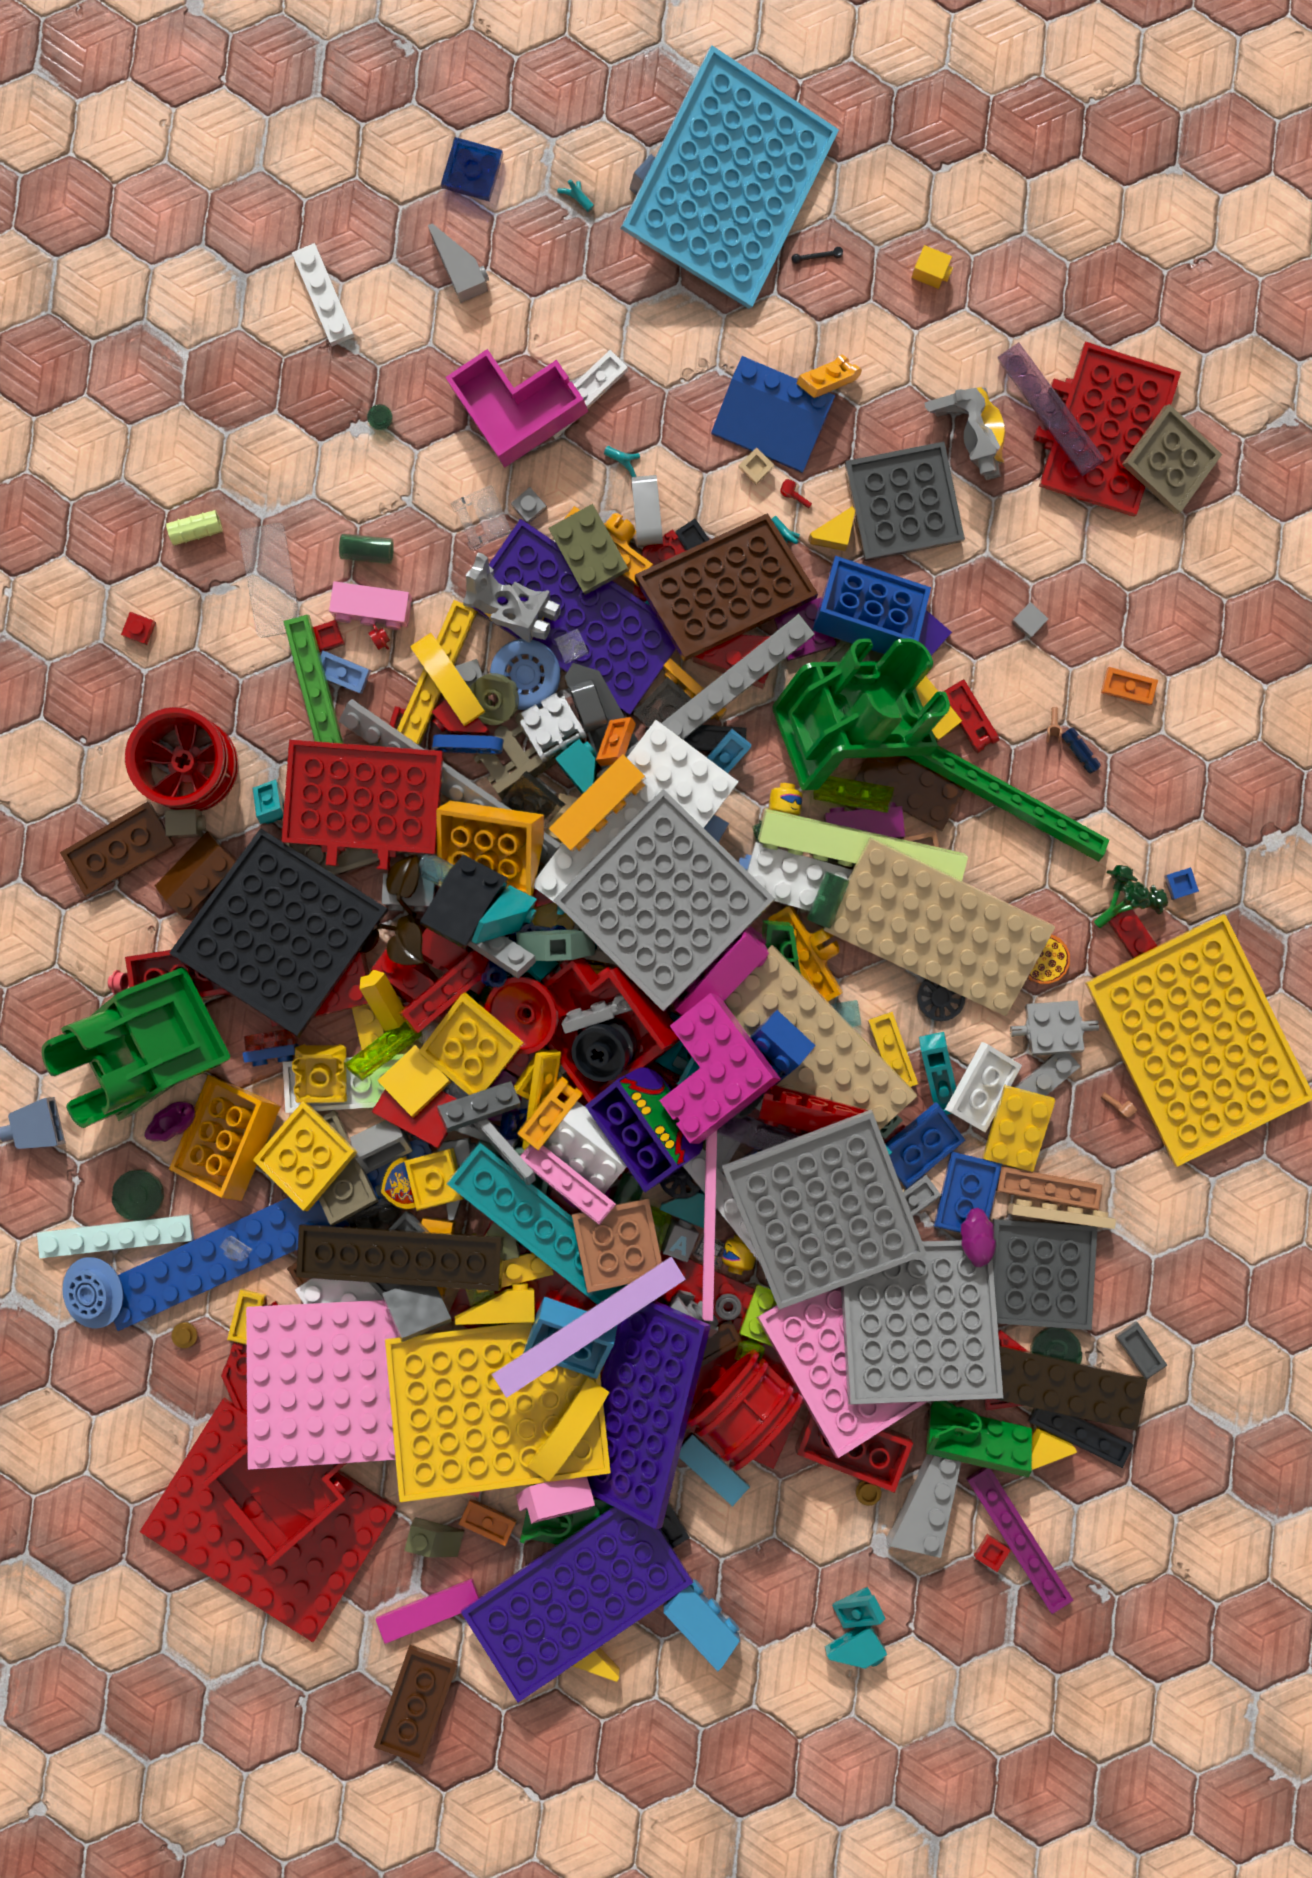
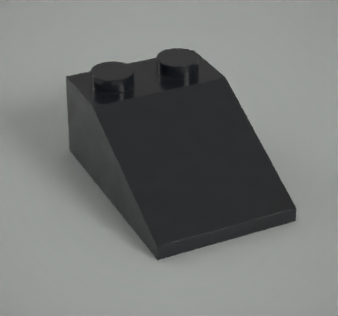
M463 854L449 871L420 920V925L465 949L473 939L481 918L506 890L508 878Z

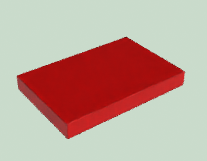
M385 1089L372 1113L440 1149L448 1133L439 1116L437 1107L457 1099L441 1091L412 1118Z

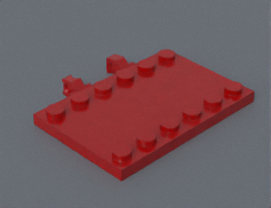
M1085 341L1073 378H1066L1065 382L1054 378L1048 390V393L1054 392L1057 393L1058 397H1062L1061 402L1065 404L1058 426H1054L1052 430L1049 429L1047 431L1038 426L1035 431L1033 440L1045 444L1044 448L1050 450L1038 487L1135 517L1139 510L1145 486L1122 464L1163 407L1172 404L1181 372Z
M289 739L282 842L322 845V852H327L326 865L339 866L337 858L340 855V851H346V847L372 849V853L378 854L380 864L377 867L378 870H390L391 857L396 858L397 851L436 854V809L440 807L444 752Z

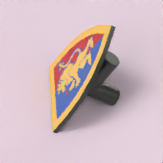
M406 1156L391 1162L383 1174L381 1184L375 1187V1192L378 1196H382L388 1203L403 1210L416 1207L404 1162L407 1160Z

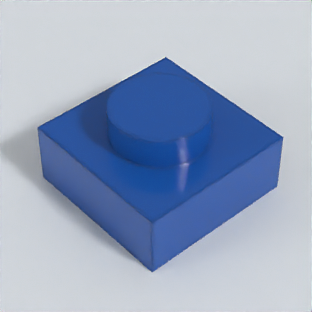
M1191 867L1164 876L1172 900L1199 892Z

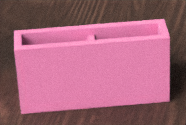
M587 1477L551 1481L529 1486L516 1495L519 1510H528L531 1524L588 1510L595 1506Z

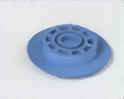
M523 639L511 641L496 653L491 663L490 673L511 677V680L519 688L517 691L519 695V710H527L535 704L538 708L543 706L541 701L556 693L560 683L558 660L554 653L539 641L531 640L530 643ZM522 655H529V659H523ZM517 657L519 661L514 664L512 660ZM534 657L539 660L537 664L533 661ZM508 665L512 667L510 673L507 672ZM542 665L545 671L544 673H541L540 667ZM541 677H544L543 684L540 683ZM536 686H538L539 689L534 692V691H533V688H535ZM523 690H529L527 695H523L522 692Z
M94 1257L79 1259L67 1270L63 1280L62 1291L66 1308L71 1316L78 1323L88 1328H102L112 1323L120 1313L123 1304V1288L116 1271L107 1262Z

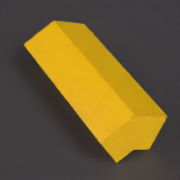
M372 970L369 975L361 977L360 990L383 1030L399 1028L405 1022L399 1014L404 1007L385 973Z

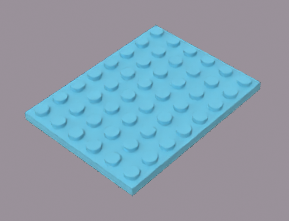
M711 45L620 229L750 309L759 295L839 129Z

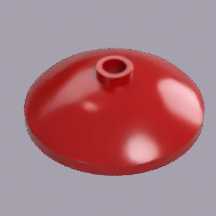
M511 977L497 984L486 1000L485 1010L524 1042L516 1054L537 1052L553 1039L558 1027V1009L552 994L540 982L529 977ZM527 1008L530 1009V1011H531V1016H528V1015H527V1013H526V1009H527Z

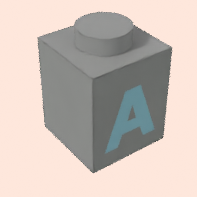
M671 1219L661 1244L663 1254L688 1262L699 1234L696 1228L693 1227L694 1224L683 1219H679V1221Z

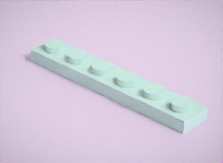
M192 1214L38 1232L39 1259L194 1240Z

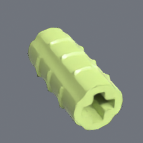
M216 510L206 513L202 512L199 515L166 523L168 535L173 545L187 543L196 539L199 540L200 538L223 532Z

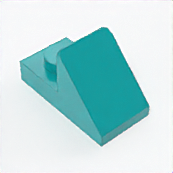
M275 779L253 787L255 811L259 823L270 824L283 819L284 798L277 780Z
M868 1587L840 1599L832 1605L843 1629L880 1625L886 1619L875 1595L871 1594Z

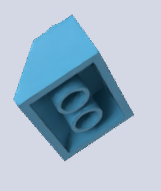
M544 1297L535 1316V1322H533L523 1353L587 1311ZM617 1325L557 1365L597 1379L614 1345Z
M693 1579L691 1585L664 1603V1614L718 1672L740 1642L738 1632L740 1629L732 1618L726 1619L722 1615V1609L713 1598L709 1600L703 1594L704 1589L700 1583Z

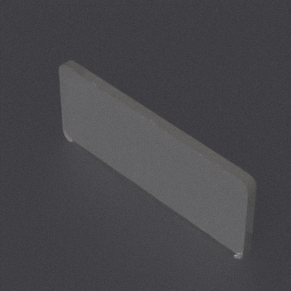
M281 523L242 529L239 532L256 634L260 638L287 634L283 621L300 617L285 528Z

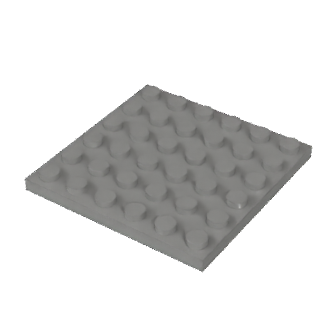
M663 789L553 901L662 1011H665L776 899Z
M872 1110L722 1166L779 1310L927 1255Z
M962 1240L922 1241L927 1255L841 1286L848 1404L1003 1398L993 1260L991 1259L987 1265L982 1267H975L962 1248Z

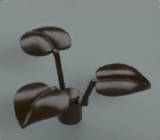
M410 855L394 864L386 878L387 891L392 895H397V901L408 915L401 917L398 920L397 926L379 924L360 950L361 953H367L374 949L379 940L378 929L395 931V935L387 943V954L393 962L401 965H419L424 963L422 934L426 928L420 925V920L416 918L417 913L413 912L402 899V897L410 898L417 889L420 874L417 855Z

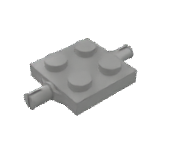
M1078 1000L1026 1004L1027 1019L1025 1025L1010 1026L1011 1037H1027L1030 1043L1031 1056L1083 1052L1084 1031H1099L1098 1020L1082 1021Z

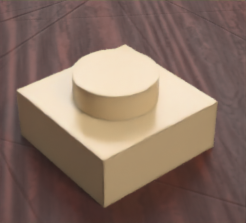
M756 448L739 464L738 468L757 485L774 468V464Z

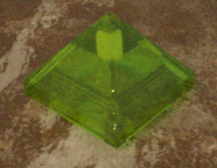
M753 1339L739 1342L735 1359L739 1360L746 1353L755 1349L759 1353L758 1360H761L765 1348Z

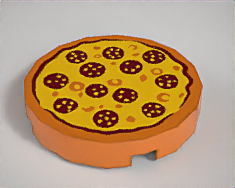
M1051 934L1030 972L1028 980L1037 984H1050L1058 981L1066 974L1070 965V953L1067 945L1060 938Z

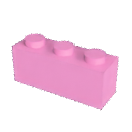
M333 581L329 612L333 617H336L335 620L350 623L352 619L359 620L361 624L366 626L380 623L385 624L386 628L400 630L401 627H408L412 597L409 592Z

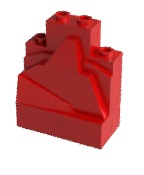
M582 957L565 960L560 964L561 970L556 974L552 972L542 979L543 985L552 994L558 1009V1027L553 1039L547 1046L550 1050L556 1049L561 1052L560 1064L582 1092L588 1103L617 1079L638 1068H646L680 1041L670 1027L674 1022L668 1013L662 1011L642 989H639L620 967L614 969L607 967L596 974L586 959ZM616 994H621L632 1010L615 1015L614 1017L625 1021L633 1029L637 1038V1053L634 1060L615 1079L606 1082L593 1081L585 1077L576 1068L572 1059L573 1042L586 1027L565 1034L561 1024L568 1012L579 1008L581 1011L590 1009L592 1004L603 1000L606 1003L611 1002Z
M247 1444L205 1479L202 1484L205 1487H209L267 1558V1563L271 1566L346 1500L343 1495L346 1491L337 1479L332 1482L330 1478L347 1463L248 1470Z

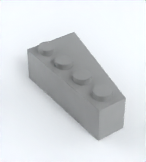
M929 1454L926 1455L918 1471L919 1474L908 1492V1497L902 1509L900 1508L896 1521L886 1537L890 1547L941 1558L961 1462Z

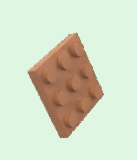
M649 1198L615 1205L600 1225L583 1212L572 1214L588 1293L630 1284L662 1263Z

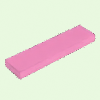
M529 1145L520 1157L537 1176L598 1225L603 1222L615 1207L616 1203L545 1146L542 1145L539 1150H536Z

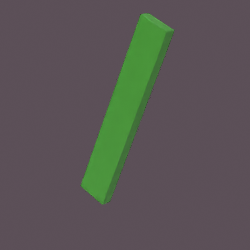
M310 615L285 620L283 622L314 739L316 742L343 743Z

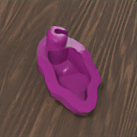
M174 1102L160 1110L146 1128L144 1137L152 1142H166L175 1135L183 1133L193 1123L195 1118L193 1105L188 1102Z
M974 1208L970 1210L966 1220L961 1224L962 1248L975 1267H982L987 1265L995 1254L994 1224L988 1219L984 1210Z

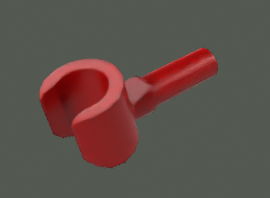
M785 479L780 489L781 495L786 498L796 499L809 509L812 503L795 492L797 483Z

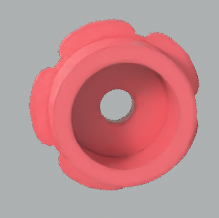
M120 970L114 971L113 975L108 978V988L112 990L114 995L129 988L127 973H122Z

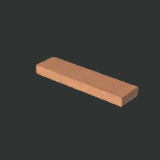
M1001 1166L996 1191L1099 1210L1103 1185Z

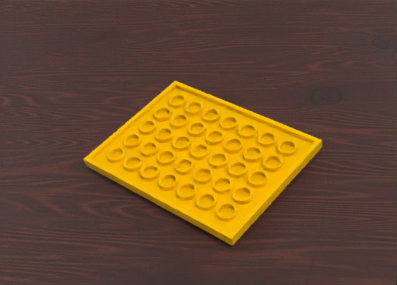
M1221 914L1085 982L1174 1166L1178 1167L1312 1100L1310 1086L1226 914Z
M533 1322L421 1334L403 1342L400 1337L385 1339L399 1502L548 1482L527 1466L567 1411L586 1378L589 1377L601 1386L600 1374L595 1379L556 1365L506 1398L492 1374L523 1354ZM603 1405L579 1443L550 1482L611 1473Z

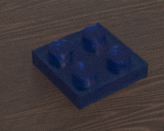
M455 137L441 181L442 189L490 202L504 155L503 150Z

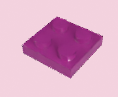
M821 597L775 618L777 630L798 614L812 630ZM813 631L815 635L787 657V662L835 647L834 637Z

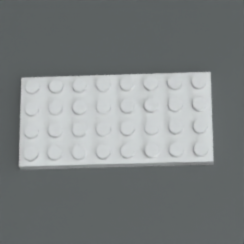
M655 720L627 757L645 775L646 779L643 781L645 787L635 796L631 793L624 800L627 805L618 814L612 812L606 818L608 824L599 833L594 830L587 837L590 842L581 851L575 849L572 852L562 843L535 879L534 887L553 901L663 789L704 828L738 784V781L659 721Z

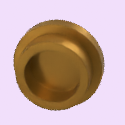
M182 1322L173 1328L171 1338L177 1347L189 1348L197 1341L198 1332L193 1324Z
M863 1480L856 1486V1497L863 1505L872 1506L881 1498L882 1492L879 1486Z

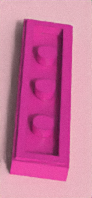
M469 1579L377 1616L375 1620L386 1644L460 1614L463 1608L479 1598V1594L473 1579Z

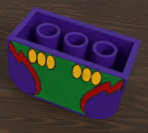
M643 1067L617 1079L585 1105V1107L643 1191L647 1192L698 1156L702 1151L703 1141L700 1144L689 1143L676 1125L680 1120H673L659 1101L672 1090L658 1073Z

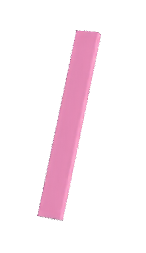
M717 1130L706 1138L702 1319L704 1321H713Z

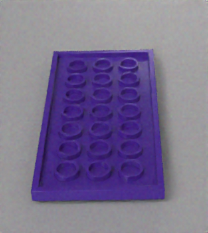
M520 519L489 563V566L494 570L493 577L502 585L512 586L514 582H517L534 591H550V600L560 605L561 613L556 621L544 617L543 621L550 624V632L546 640L533 637L532 640L546 645L556 656L560 669L566 673L572 663L600 671L620 709L631 716L662 671L663 665L675 652L674 644L653 609L615 582L610 581L584 595L556 542ZM505 597L497 599L498 603L502 606L508 603ZM524 597L520 598L521 601H528V599ZM471 607L474 610H476L477 613L491 621L490 618L484 612L475 607ZM497 625L514 638L522 639L509 628Z
M656 1300L617 1325L614 1345L605 1361L601 1378V1387L609 1392L603 1406L611 1473L588 1476L587 1479L593 1496L646 1525L659 1529L663 1526L711 1325Z
M612 1507L463 1608L461 1613L519 1703L693 1583V1579L660 1528L654 1529L623 1511Z

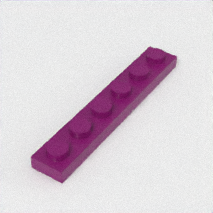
M983 1467L966 1479L1051 1614L1074 1601L992 1470Z

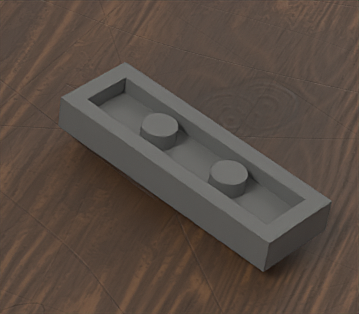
M509 1081L439 1105L437 1111L448 1133L520 1108L521 1102L512 1082Z

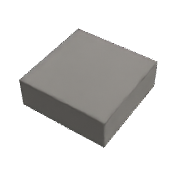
M1030 602L1012 620V623L1030 639L1044 625L1048 618Z

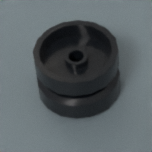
M617 1017L587 1026L575 1038L572 1045V1059L576 1068L585 1077L599 1082L615 1079L634 1060L637 1053V1038L633 1029L625 1021Z

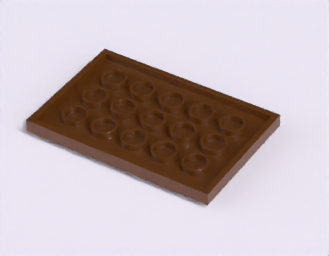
M768 513L635 574L636 583L683 661H687L813 601L818 596V592Z

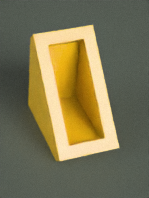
M853 506L811 532L808 538L810 544L846 551L855 514Z
M1036 1427L1032 1435V1470L1077 1453L1076 1448L1070 1442Z

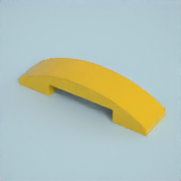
M429 633L410 646L464 726L485 713L432 633Z
M587 1377L574 1396L573 1402L544 1445L540 1446L527 1467L550 1482L587 1431L609 1392Z

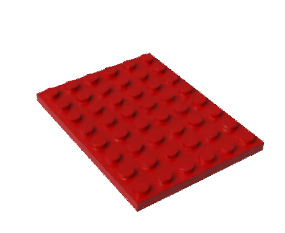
M224 1397L141 1528L140 1533L306 1639L314 1642L397 1506L339 1470L330 1479L332 1482L337 1479L346 1491L343 1495L346 1500L269 1566L267 1558L208 1486L205 1487L202 1484L205 1479L248 1444L247 1412L239 1410L234 1406L233 1402Z

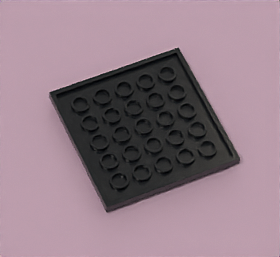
M260 828L169 953L299 1038L382 921L388 909Z

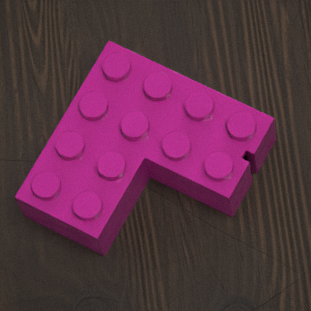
M486 349L445 377L504 468L589 412L583 397L572 381L570 382L568 375L557 360L514 388L489 350Z
M710 993L670 1025L700 1067L659 1100L673 1120H680L676 1125L689 1143L700 1144L781 1080L718 995Z

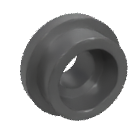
M723 1294L716 1301V1312L722 1319H735L741 1312V1302L733 1294ZM731 1302L733 1309L726 1311L723 1308L724 1304Z

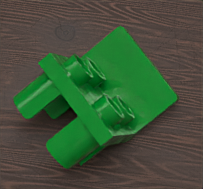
M901 638L892 644L880 661H862L873 648L871 639H858L839 662H811L803 665L774 702L772 710L799 785L803 791L818 790L845 758L931 755L935 751L938 744L932 730L948 713L950 702L946 692L938 691L924 707L921 704L915 688L933 667L931 654L923 644L914 639Z
M185 968L174 970L117 993L91 1016L62 1027L61 1031L63 1034L46 1041L42 1045L41 1050L44 1065L48 1073L54 1077L85 1064H90L101 1088L72 1099L66 1105L72 1120L81 1128H86L113 1115H116L118 1121L130 1117L171 1087L216 1068L230 1059V1054Z

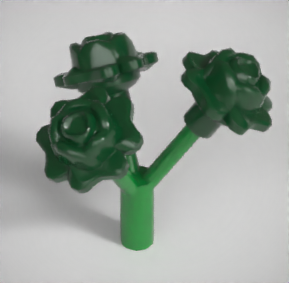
M1116 865L1113 870H1107L1106 872L1115 881L1113 886L1115 891L1110 907L1094 920V923L1101 929L1117 914L1136 908L1145 909L1151 907L1159 915L1163 913V908L1168 906V898L1164 889L1156 890L1155 885H1151L1149 892L1148 888L1142 883L1137 882L1138 879L1133 876V869L1128 866ZM1120 891H1124L1125 897L1123 901L1116 905Z

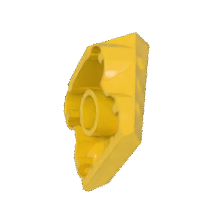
M303 1044L295 1047V1058L292 1062V1071L295 1073V1102H346V1047L341 1044Z

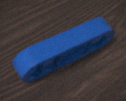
M439 734L433 736L432 749L445 753L501 754L503 752L504 740L495 736Z

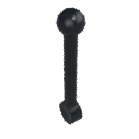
M835 247L833 251L807 255L794 254L791 260L794 264H798L802 260L829 256L841 258L843 249Z

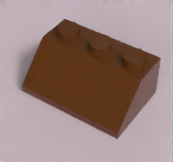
M207 831L160 879L155 887L163 899L183 919L192 921L232 868L237 858Z

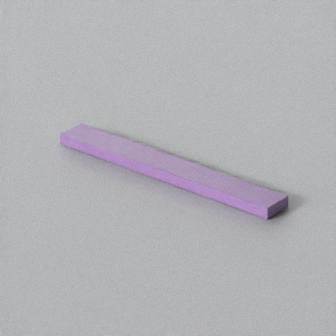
M669 1257L494 1372L492 1376L507 1398L686 1279L673 1258Z

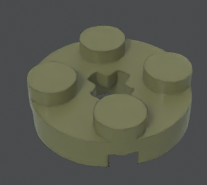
M488 673L478 678L470 686V690L485 711V713L478 717L481 722L488 725H499L511 719L516 713L519 705L517 685L513 680H509L504 675L498 673ZM493 693L496 694L499 700L495 705H492V700L488 699V696L493 695Z

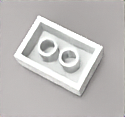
M578 1101L543 1145L603 1194L627 1167L587 1108Z

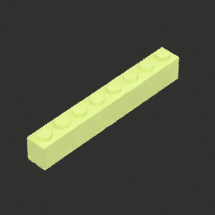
M766 808L758 836L759 842H762L765 848L778 850V846L788 848V852L795 855H803V852L811 853L813 858L822 861H828V857L838 859V864L853 867V863H857L871 837L960 881L963 879L968 856L965 853Z

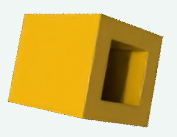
M924 245L911 278L939 289L942 281L947 282L953 267L949 266L952 256Z

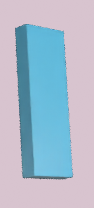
M693 1433L684 1441L679 1458L733 1507L750 1488V1485L736 1472L732 1471L725 1462Z

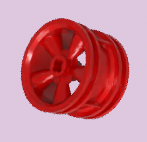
M170 707L147 715L135 726L126 744L125 765L133 785L146 798L173 810L197 809L202 812L213 808L227 797L238 775V755L230 737L216 724L189 709ZM198 727L205 729L213 742L202 751L198 747L193 746ZM175 730L180 746L170 751L158 742L166 734ZM183 760H185V761L190 760L189 766H188V765H184V766H183V765H182V761H183ZM151 763L168 764L170 774L156 784L151 772ZM215 763L210 777L207 778L203 774L206 764ZM181 781L192 782L195 792L175 797Z
M755 1349L742 1356L711 1386L692 1409L687 1422V1426L690 1428L696 1426L695 1434L715 1450L723 1462L730 1460L729 1468L734 1472L750 1463L776 1438L794 1416L803 1400V1397L798 1392L792 1394L793 1387L786 1383L769 1366L765 1359L758 1360L759 1353Z

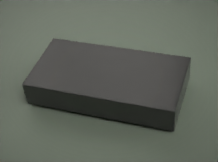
M1137 1321L1115 1335L1144 1378L1149 1379L1167 1366Z

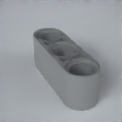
M657 475L631 477L638 546L663 544Z

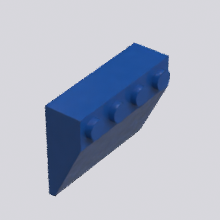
M742 356L731 379L711 434L752 452L758 448L768 459L803 473L832 408L835 395L828 392L814 398L796 384L798 379Z
M835 556L812 630L852 644L858 639H871L873 644L871 650L885 654L892 644L901 638L914 639L919 642L931 587Z

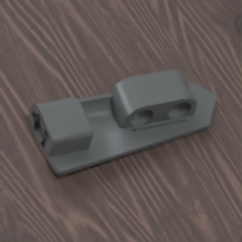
M572 663L565 675V680L583 729L589 736L597 758L609 721L625 718L600 671ZM632 733L627 750L638 742L634 733ZM599 764L601 771L608 766H600Z

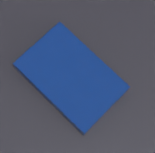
M935 1102L885 1145L892 1152L890 1159L897 1177L907 1189L961 1145L965 1139L943 1109Z
M952 1151L933 1226L961 1233V1224L966 1220L970 1210L974 1208L984 1210L989 1219L1002 1164Z

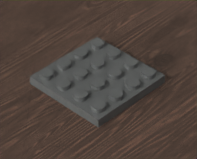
M945 442L845 461L864 561L964 542L965 537Z
M993 1218L996 1250L992 1260L997 1324L1092 1330L1098 1227L1081 1224Z

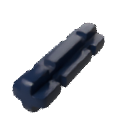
M1072 727L1062 734V738L1071 745L1070 749L1081 763L1084 762V768L1091 774L1099 769L1101 764L1097 758L1092 757V751L1082 738L1079 739L1077 737L1079 734Z

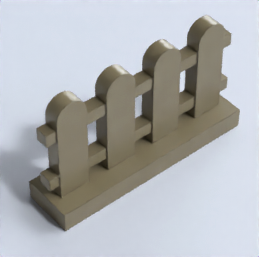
M522 712L516 715L517 728L510 732L506 726H499L495 730V737L504 740L503 748L512 760L511 762L503 766L495 754H477L473 757L477 764L483 762L491 774L487 779L491 784L496 782L492 786L502 800L557 763L555 758L563 752L562 749L546 757L547 760L545 762H542L539 755L530 760L529 758L537 754V751L520 723L524 719L521 714ZM577 731L576 733H574V734L570 735L569 737L563 739V741H565V740L571 738L572 736L576 735V734L579 733V732ZM523 733L533 746L525 752L515 739ZM582 737L579 738L581 742L584 744V739ZM557 743V744L551 746L550 748L546 749L545 751H543V753H545V752H547L548 750L552 749L553 747L559 745V743Z

